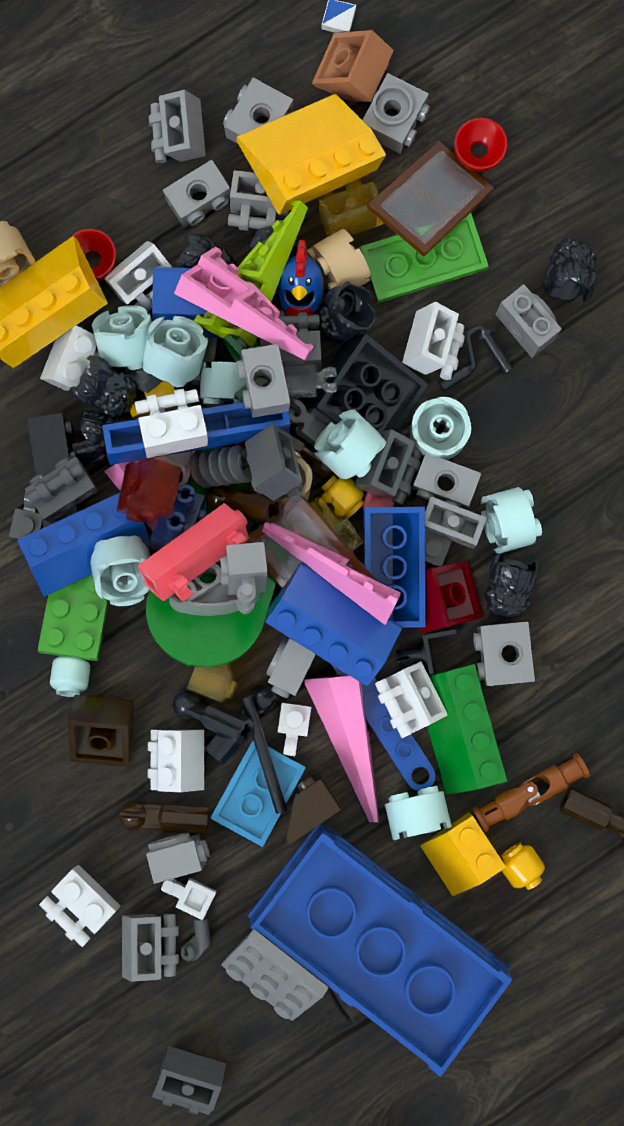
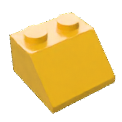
M470 813L453 822L451 828L441 830L420 844V847L452 896L482 884L506 868Z

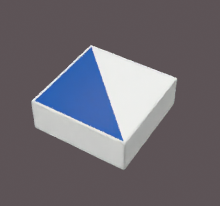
M328 0L322 21V30L334 33L350 32L356 12V5L338 0Z

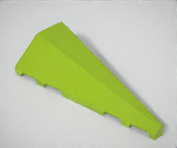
M294 200L291 203L293 208L282 222L277 220L272 226L274 232L264 244L258 242L237 267L239 269L237 275L246 283L252 282L270 302L273 299L308 209L299 200ZM209 311L203 316L198 314L194 319V322L202 328L223 339L228 334L233 338L238 336L249 348L254 347L258 337Z

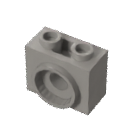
M387 73L362 121L372 129L381 145L401 154L405 145L410 147L417 134V131L414 130L418 121L423 122L429 112L430 106L427 105L429 93ZM388 109H394L399 114L396 116H388L385 113V111Z
M252 78L249 85H244L240 90L237 98L239 102L235 109H230L224 118L223 125L226 138L238 144L236 141L237 136L294 112L293 99ZM261 116L269 119L264 124H259L255 121Z
M524 284L500 303L495 314L531 358L551 344L562 330L547 304L539 296L531 293Z
M528 622L477 627L478 633H473L475 651H480L481 663H477L476 667L479 681L483 680L484 686L535 681ZM506 645L512 646L516 651V657L512 662H507L502 658V649Z
M284 637L266 673L270 676L268 683L273 685L271 691L285 698H288L290 694L296 696L316 654L296 641Z
M189 832L149 843V851L146 853L154 884L202 871L207 863V858L210 857L206 840L201 841L199 834L190 836Z

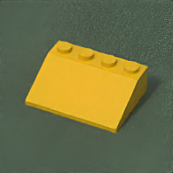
M336 94L239 135L236 138L279 215L292 210L291 203L294 200L302 201L305 204L376 171L386 156L372 129Z
M75 236L66 240L0 287V360L12 368H15L108 304Z

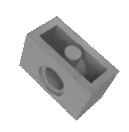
M210 160L163 189V193L182 226L186 227L189 224L191 226L198 224L205 218V214L213 209L217 211L224 208L229 203L231 189L214 162ZM197 192H204L206 194L203 200L196 201L192 199L193 195Z
M273 344L241 350V360L236 361L239 380L245 379L247 390L242 391L245 409L251 408L252 418L288 412L290 399L279 345ZM264 376L271 383L266 387H260L255 384L254 379Z
M426 453L412 490L417 491L416 496L429 501L430 497H434L466 510L470 505L481 473ZM439 478H449L453 483V488L450 491L441 490L437 484Z
M430 497L425 509V530L473 549L477 546L487 518Z

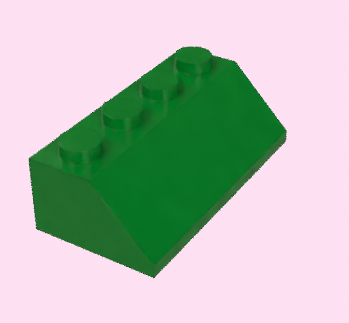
M475 664L429 676L448 716L427 726L445 794L472 791L507 782Z

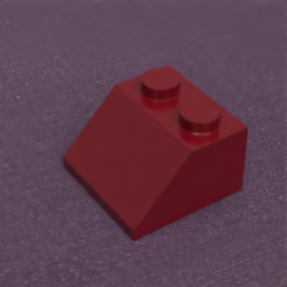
M468 561L425 570V627H419L421 634L484 618Z

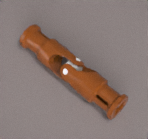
M576 753L573 755V759L558 767L553 765L524 781L519 788L506 790L495 796L494 801L481 808L474 807L472 811L483 831L487 832L490 826L503 819L507 821L521 814L527 806L537 805L568 789V785L582 777H590V773L580 755ZM543 781L550 787L545 794L540 796L534 782Z

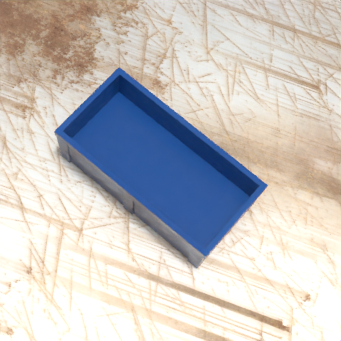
M324 822L310 831L248 913L252 930L255 929L262 936H265L337 992L339 998L351 1007H356L425 1061L428 1068L440 1077L512 981L509 965Z

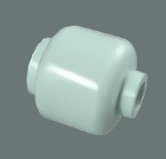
M71 656L55 658L52 663L50 677L51 687L61 696L74 697V695H80V692L88 688L90 663L85 659Z

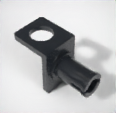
M455 629L422 635L424 641L422 646L396 650L397 658L410 657L409 659L398 661L399 668L402 669L403 667H409L422 662V664L428 666L430 675L437 674L431 639L459 634V630Z

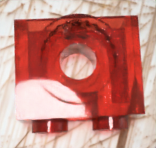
M157 459L127 464L116 511L127 514V520L144 523L145 519L158 521L159 517L171 516L178 493L181 467Z

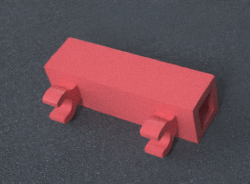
M225 503L137 566L146 587L162 601H165L174 593L182 601L188 599L193 595V592L186 585L218 562L221 556H226V545L245 544L248 541L249 535L246 529L248 523L245 516L239 510L234 511Z

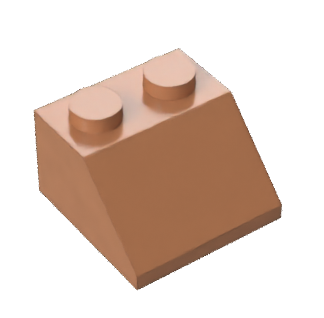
M373 30L334 33L312 84L319 89L336 94L351 102H371L394 50Z

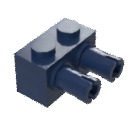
M187 484L181 485L179 488L170 485L150 538L151 549L159 551L206 517L208 508L205 507V496L196 494L194 488Z

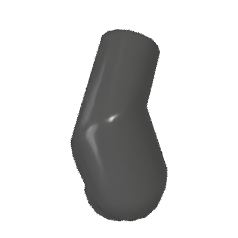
M204 917L203 920L199 918L194 919L195 935L181 949V956L185 961L199 959L210 947L208 917Z

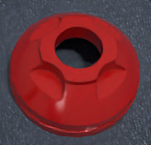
M475 118L469 120L460 127L456 134L454 142L455 154L460 163L467 169L477 172L491 170L501 162L506 153V134L500 125L490 119ZM474 144L484 145L487 149L486 156L482 158L474 157L471 154V147Z
M83 229L76 232L72 236L77 238L85 257L90 253H97L101 256L100 264L91 269L97 281L103 280L114 269L117 257L114 243L108 235L100 230Z

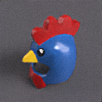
M299 240L296 256L287 260L277 286L278 301L284 309L285 316L298 315V312H307V315H314V312L322 303L324 294L323 274L318 263L308 256L305 240ZM287 290L290 291L297 300H301L307 293L312 291L314 292V297L309 305L295 306L288 302L285 292Z

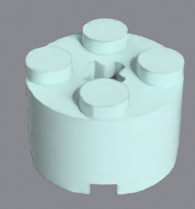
M128 305L118 307L119 312L109 315V311H105L97 316L92 323L100 357L108 361L111 367L127 366L130 370L142 368L147 334L152 323L147 310L140 306Z
M174 316L173 320L164 321V317L154 320L149 326L143 353V370L158 379L170 382L175 387H183L187 382L195 379L201 371L208 344L207 338L205 339L203 335L204 330L196 322L181 316Z
M203 362L199 399L203 400V404H207L209 407L225 405V402L238 403L234 399V394L246 383L245 379L239 380L236 363L211 362L210 368L209 364Z
M438 397L422 403L416 410L410 426V439L415 442L414 447L421 451L422 456H425L427 453L445 460L456 456L463 449L471 434V422L468 412L460 402L449 397ZM443 424L445 432H442L441 435L437 434L435 427Z
M348 410L339 415L342 418L339 423L335 425L331 422L326 426L314 447L318 451L315 453V456L341 479H348L355 475L359 478L363 477L370 470L372 459L386 445V441L382 438L381 434L356 410Z
M516 487L482 497L481 504L486 503V510L481 511V516L487 518L484 529L489 542H496L499 547L494 549L496 553L500 554L535 543L536 537L542 535L541 524L537 518H534L531 508L534 505V501L529 490L523 491L521 488Z
M133 535L129 537L118 536L97 542L91 556L90 565L98 596L110 600V604L115 606H129L142 601L144 595L150 590L146 587L137 567L150 557V552L142 542V539Z
M438 786L421 789L418 791V796L409 798L408 792L390 796L389 803L385 804L393 840L400 839L399 833L402 832L404 838L440 830V824L442 823L444 829L452 827L444 792H439Z

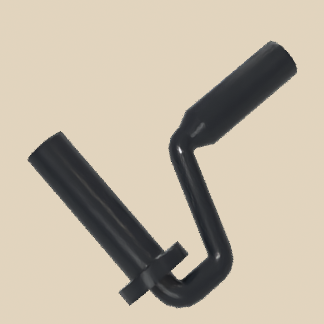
M477 324L466 331L465 341L470 365H465L453 372L450 380L442 379L438 381L443 391L469 377L476 369L477 363L471 336L479 331L481 335L476 337L478 342L484 341L502 373L505 374L513 369L492 334L495 332L494 327L487 330L484 325Z

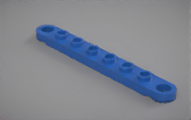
M332 665L338 676L348 675ZM374 677L368 686L362 684L366 719L408 785L417 791L431 787L435 781L433 767L412 734L401 738L397 728L393 729L389 721L392 718L385 704H381L378 698L380 694L375 685L378 682ZM424 767L428 771L429 775L425 783L417 784L412 780V772L415 768Z

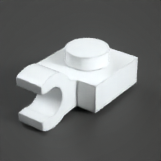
M282 703L278 733L286 734L284 755L295 756L298 735L307 737L311 707Z
M173 878L164 881L161 888L162 891L179 898L176 908L203 920L216 894V890L189 878L186 886Z

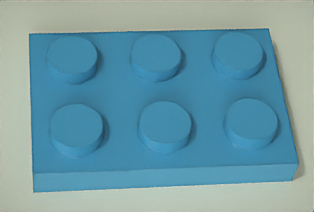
M252 741L215 808L211 819L263 847L280 814L275 812L254 741ZM268 746L286 804L306 767Z

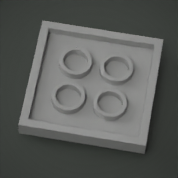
M255 929L239 943L221 964L231 978L236 981H242L250 988L251 993L255 997L266 1000L274 1006V1010L278 1015L292 1021L320 1000L329 988Z

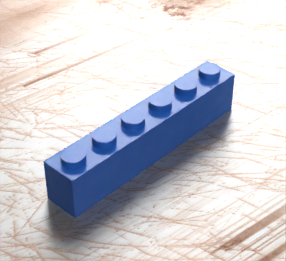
M244 402L202 409V414L207 431L208 446L161 456L244 443L272 423L289 434L288 412L252 418L251 408L245 409ZM139 419L102 425L110 465L149 459L146 456Z

